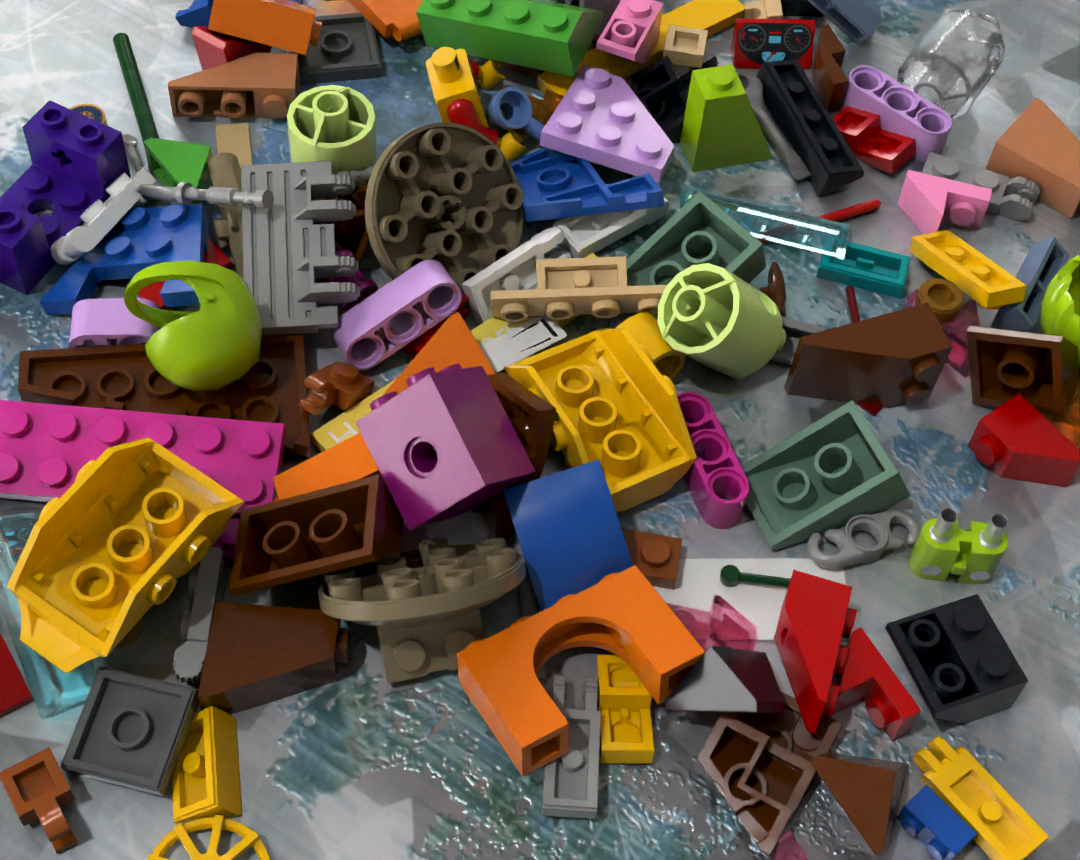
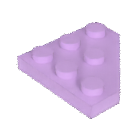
M583 66L542 129L539 144L540 146L634 176L649 173L656 183H660L672 161L675 147L622 77L610 74L601 68Z

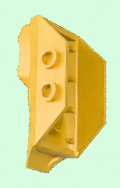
M626 328L598 329L503 367L511 378L556 408L550 445L555 451L561 450L567 469L599 459L616 513L628 510L672 489L673 485L688 472L697 458L673 382L668 376L661 375L652 363L647 348L642 343L638 344Z
M149 437L107 448L96 461L91 460L80 469L75 483L60 498L56 497L45 505L31 531L7 585L19 602L21 612V633L19 639L26 646L67 674L96 657H107L153 604L160 605L170 596L176 585V578L185 575L203 559L209 548L228 526V520L245 501Z

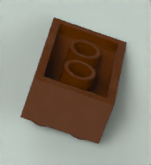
M923 303L800 337L784 388L788 395L847 403L853 400L855 404L860 402L882 405L884 408H891L905 403L908 406L917 405L930 397L952 350V345L929 303Z

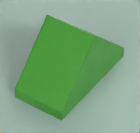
M149 138L143 141L149 171L160 185L176 187L180 182H188L198 189H209L212 186L207 167L208 160L213 157L211 146ZM193 200L191 204L202 203L205 208L207 201Z

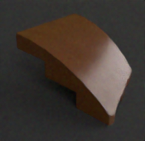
M505 373L487 375L536 471L509 488L539 479L548 454L556 408ZM502 491L471 509L472 513L482 512L490 527V534L487 539L504 538L507 543L513 534L514 524L504 492Z
M781 692L784 700V713L729 712L726 714L721 712L697 757L699 763L761 851L769 857L772 856L818 775L810 761L818 755L830 753L843 728V723L822 714L816 733L807 732L796 699Z

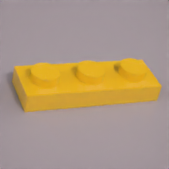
M943 230L912 236L910 253L923 261L928 268L935 270L945 279L954 283L961 291L975 300L979 306L995 310L1002 308L1004 305L1024 301L1026 284L951 231Z

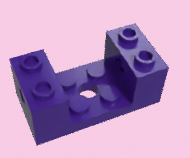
M50 100L22 127L32 165L0 197V283L25 295H28L57 263L51 254L52 244L61 237L66 236L72 229L85 223L80 216L98 199L104 203L111 196L106 191V188L124 172L131 177L121 131ZM42 210L53 211L51 215H41L38 217L34 215Z

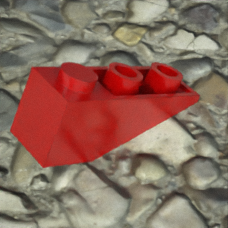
M793 570L782 604L774 641L807 732L815 734L822 714L833 715L840 686L831 683L833 675L841 676L849 649L847 646L840 645L841 637L849 639L857 610L848 607L853 587Z

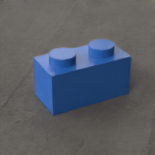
M927 785L903 806L897 817L903 829L909 835L918 838L926 846L930 856L935 860H955L978 834Z

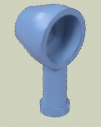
M507 87L500 90L493 96L486 109V118L491 126L507 131L521 128L540 142L541 131L545 125L532 116L530 99L521 89Z

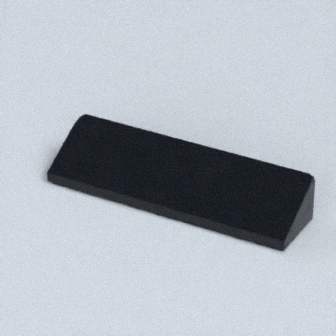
M798 60L762 62L757 78L763 84L765 105L777 126L811 173V177L807 179L818 197L827 195L862 178L865 172Z

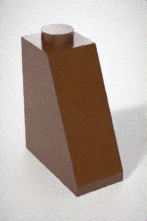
M215 602L198 692L201 710L214 706L232 715L336 682L339 662H348L350 632L342 631L341 619L330 617L318 609Z

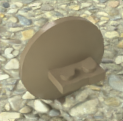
M447 122L419 126L403 133L391 142L383 151L372 170L365 198V221L369 241L379 263L392 280L424 260H435L445 267L461 292L464 293L461 285L463 282L520 246L524 226V215L521 206L524 201V194L505 155L499 147L480 132L465 125Z
M444 537L426 539L418 543L419 549L401 553L397 552L377 561L324 573L325 581L318 589L320 609L324 614L333 618L362 625L376 626L387 684L428 676L430 672L445 669L448 671L457 670V653L464 650L474 640L485 638L480 608L502 597L525 579L526 570L522 554L514 548L506 547L504 538H490L478 541L475 544L449 545L448 539ZM421 558L419 561L406 563V560Z

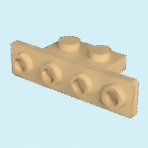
M626 256L536 259L537 289L491 291L492 315L495 318H502L510 322L523 321L531 316H547L553 320H566L574 315L593 314L597 318L606 319L616 317L620 313L643 312L651 313L656 317L658 316V304L667 285L627 286Z

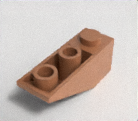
M254 53L169 81L168 90L172 114L174 117L287 119L290 104L300 94L298 54Z

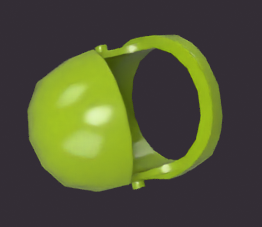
M198 261L162 262L142 269L134 275L124 291V302L127 309L134 316L154 326L161 327L146 343V355L154 368L173 385L193 391L218 390L238 381L259 360L262 325L256 300L247 283L235 271L218 264ZM180 280L189 284L195 291L200 303L199 311L180 312L153 308L139 302L136 299V295L142 288L155 282Z

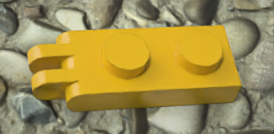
M937 736L928 743L929 750L921 748L913 755L914 762L924 773L920 777L923 786L927 785L978 833L973 840L991 860H1026L1049 838L1045 831L964 747L959 746L954 750L943 738Z

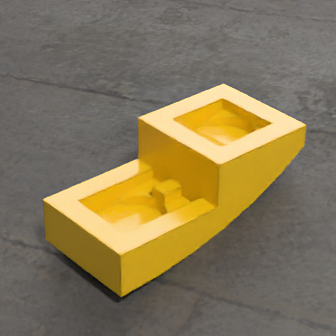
M597 655V711H601L600 763L653 764L655 750L650 711L651 694L628 664L617 655Z

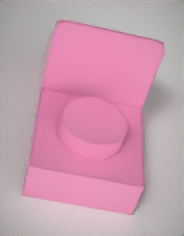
M908 170L897 205L923 234L937 232L941 221L979 230L990 203L992 189Z

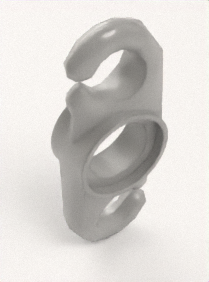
M897 509L872 515L859 514L849 519L846 526L839 529H829L824 533L825 539L837 545L839 549L837 554H825L819 549V545L822 542V535L819 533H813L807 541V550L815 563L832 570L858 563L869 564L877 561L883 552L889 549H900L904 546V540L892 534L890 530L891 524H902L909 530L906 537V542L909 545L915 544L920 534V526L911 514ZM855 531H866L875 538L877 545L874 547L860 546L853 540L852 533Z

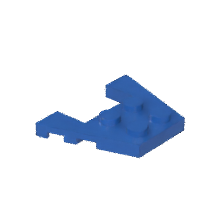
M542 148L510 164L524 194V201L521 206L527 222L664 206L663 190L649 173L606 185L589 161L555 150L548 153L546 148Z
M172 204L170 206L153 208L135 207L128 210L91 251L81 256L41 298L40 304L47 315L72 314L73 306L80 300L91 299L97 285L102 280L133 278L142 269L162 262H204V252L208 251L209 215L203 204ZM165 281L159 293L166 307L200 305L195 291L184 281Z

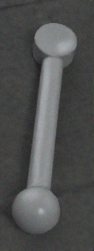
M124 134L122 136L125 150L128 151L134 168L138 172L144 168L136 151L138 140L130 134ZM142 195V197L146 200H154L152 198Z

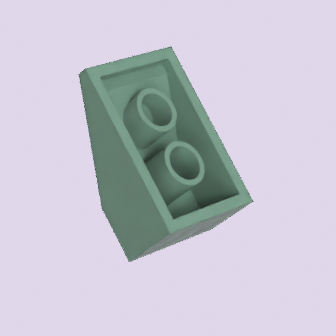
M699 191L626 259L627 286L668 285L681 271L692 265L705 263L722 267L749 284L766 268L763 244Z
M853 400L741 466L749 483V492L745 503L773 551L809 540L813 533L824 535L829 529L842 528L846 526L849 519L853 516L884 512L911 496L899 472Z

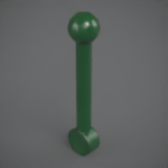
M726 565L720 572L721 583L728 587L735 586L738 582L788 588L791 579L740 572L734 565Z

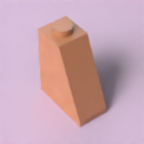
M1035 98L996 141L986 170L1008 176L1009 179L1021 176L1029 181L1036 182L1040 188V194L1036 200L1072 219L1080 209V141L1042 100Z

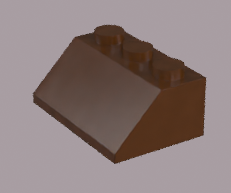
M373 475L241 510L229 584L231 594L236 596L377 561L400 552L402 549L404 519L380 475Z

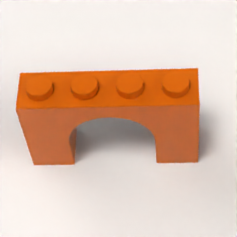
M636 565L620 573L608 574L597 584L577 594H568L560 598L553 606L533 616L521 617L513 622L510 627L488 638L474 640L464 650L457 653L459 684L522 777L569 753V722L537 678L540 668L552 656L566 649L583 646L597 647L610 651L628 664L659 705L665 702L670 693L705 654L703 648Z

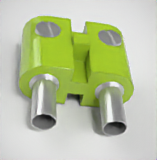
M951 508L943 509L938 518H932L923 525L909 555L908 563L910 569L920 578L945 581L951 571V574L957 575V583L983 584L987 582L993 575L1008 547L1009 540L1004 532L1008 525L1007 517L996 513L992 515L988 523L970 521L966 531H964V529H959L957 512Z

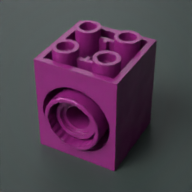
M458 363L446 367L438 373L435 372L433 367L424 369L406 380L408 388L397 394L396 391L390 392L371 402L369 406L372 411L356 421V425L409 531L463 515L536 472L482 366L462 369Z

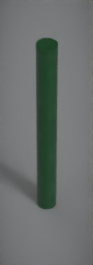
M118 33L113 37V43L142 141L149 138L159 139L129 37L125 33Z

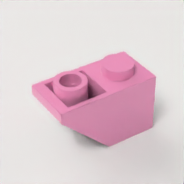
M621 0L599 37L596 49L645 65L659 39L664 3L655 0Z

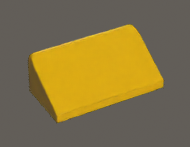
M214 706L195 712L173 773V823L185 824L200 818L215 817V815H223L224 818L230 819L242 813L236 720L232 715Z

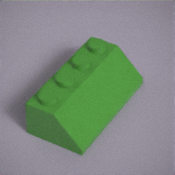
M423 0L416 11L423 37L428 47L438 49L441 47H451L454 50L461 48L466 50L467 55L572 77L575 76L604 17L603 11L548 0Z

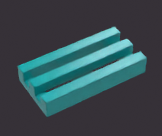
M827 236L816 277L901 298L906 284L911 257Z

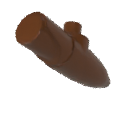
M772 262L768 272V286L761 287L760 291L765 293L778 306L781 316L785 317L786 290L784 277L777 262Z

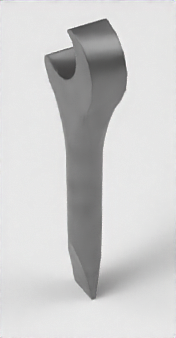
M738 72L739 79L766 139L797 181L811 177V173L770 116L763 98V84L760 79L747 72Z

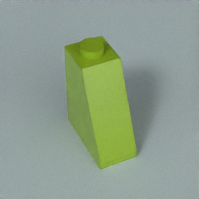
M733 64L692 70L680 139L681 147L692 172L765 161L771 158V152Z

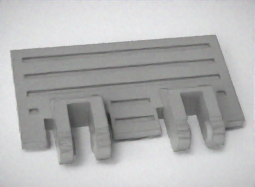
M331 161L241 165L242 192L270 190L274 196V202L270 208H257L255 205L242 203L243 280L247 283L256 300L262 325V335L319 333L318 329L339 328L338 307H318V305L357 301L358 297H360V287L351 282L317 283V279L355 275L359 271L358 261L354 257L336 256L334 224L314 223L353 219L356 214V205L351 201H347V199L314 201V198L337 197L339 195L348 196L355 189V181L350 176H346V174H332Z

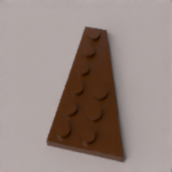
M303 333L262 335L259 360L238 381L218 390L193 391L173 385L150 362L146 355V343L20 351L18 391L22 401L283 423L287 430L284 452L311 457L309 412L298 406L299 401L308 397L307 387L303 385L306 379Z

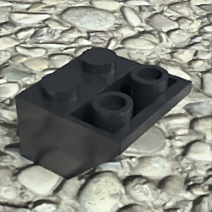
M978 594L887 623L885 629L935 718L969 723L1012 707L1028 682L1027 677Z

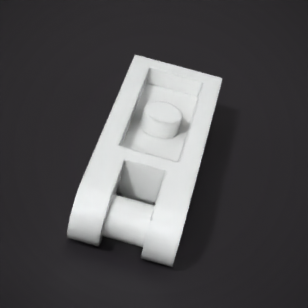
M142 168L131 177L125 172L122 173L106 188V191L111 196L104 203L98 199L80 216L85 223L72 229L66 236L61 237L52 244L51 254L54 260L59 264L69 265L91 251L141 198L142 195L134 190V186L136 184L153 185L156 179L145 168Z

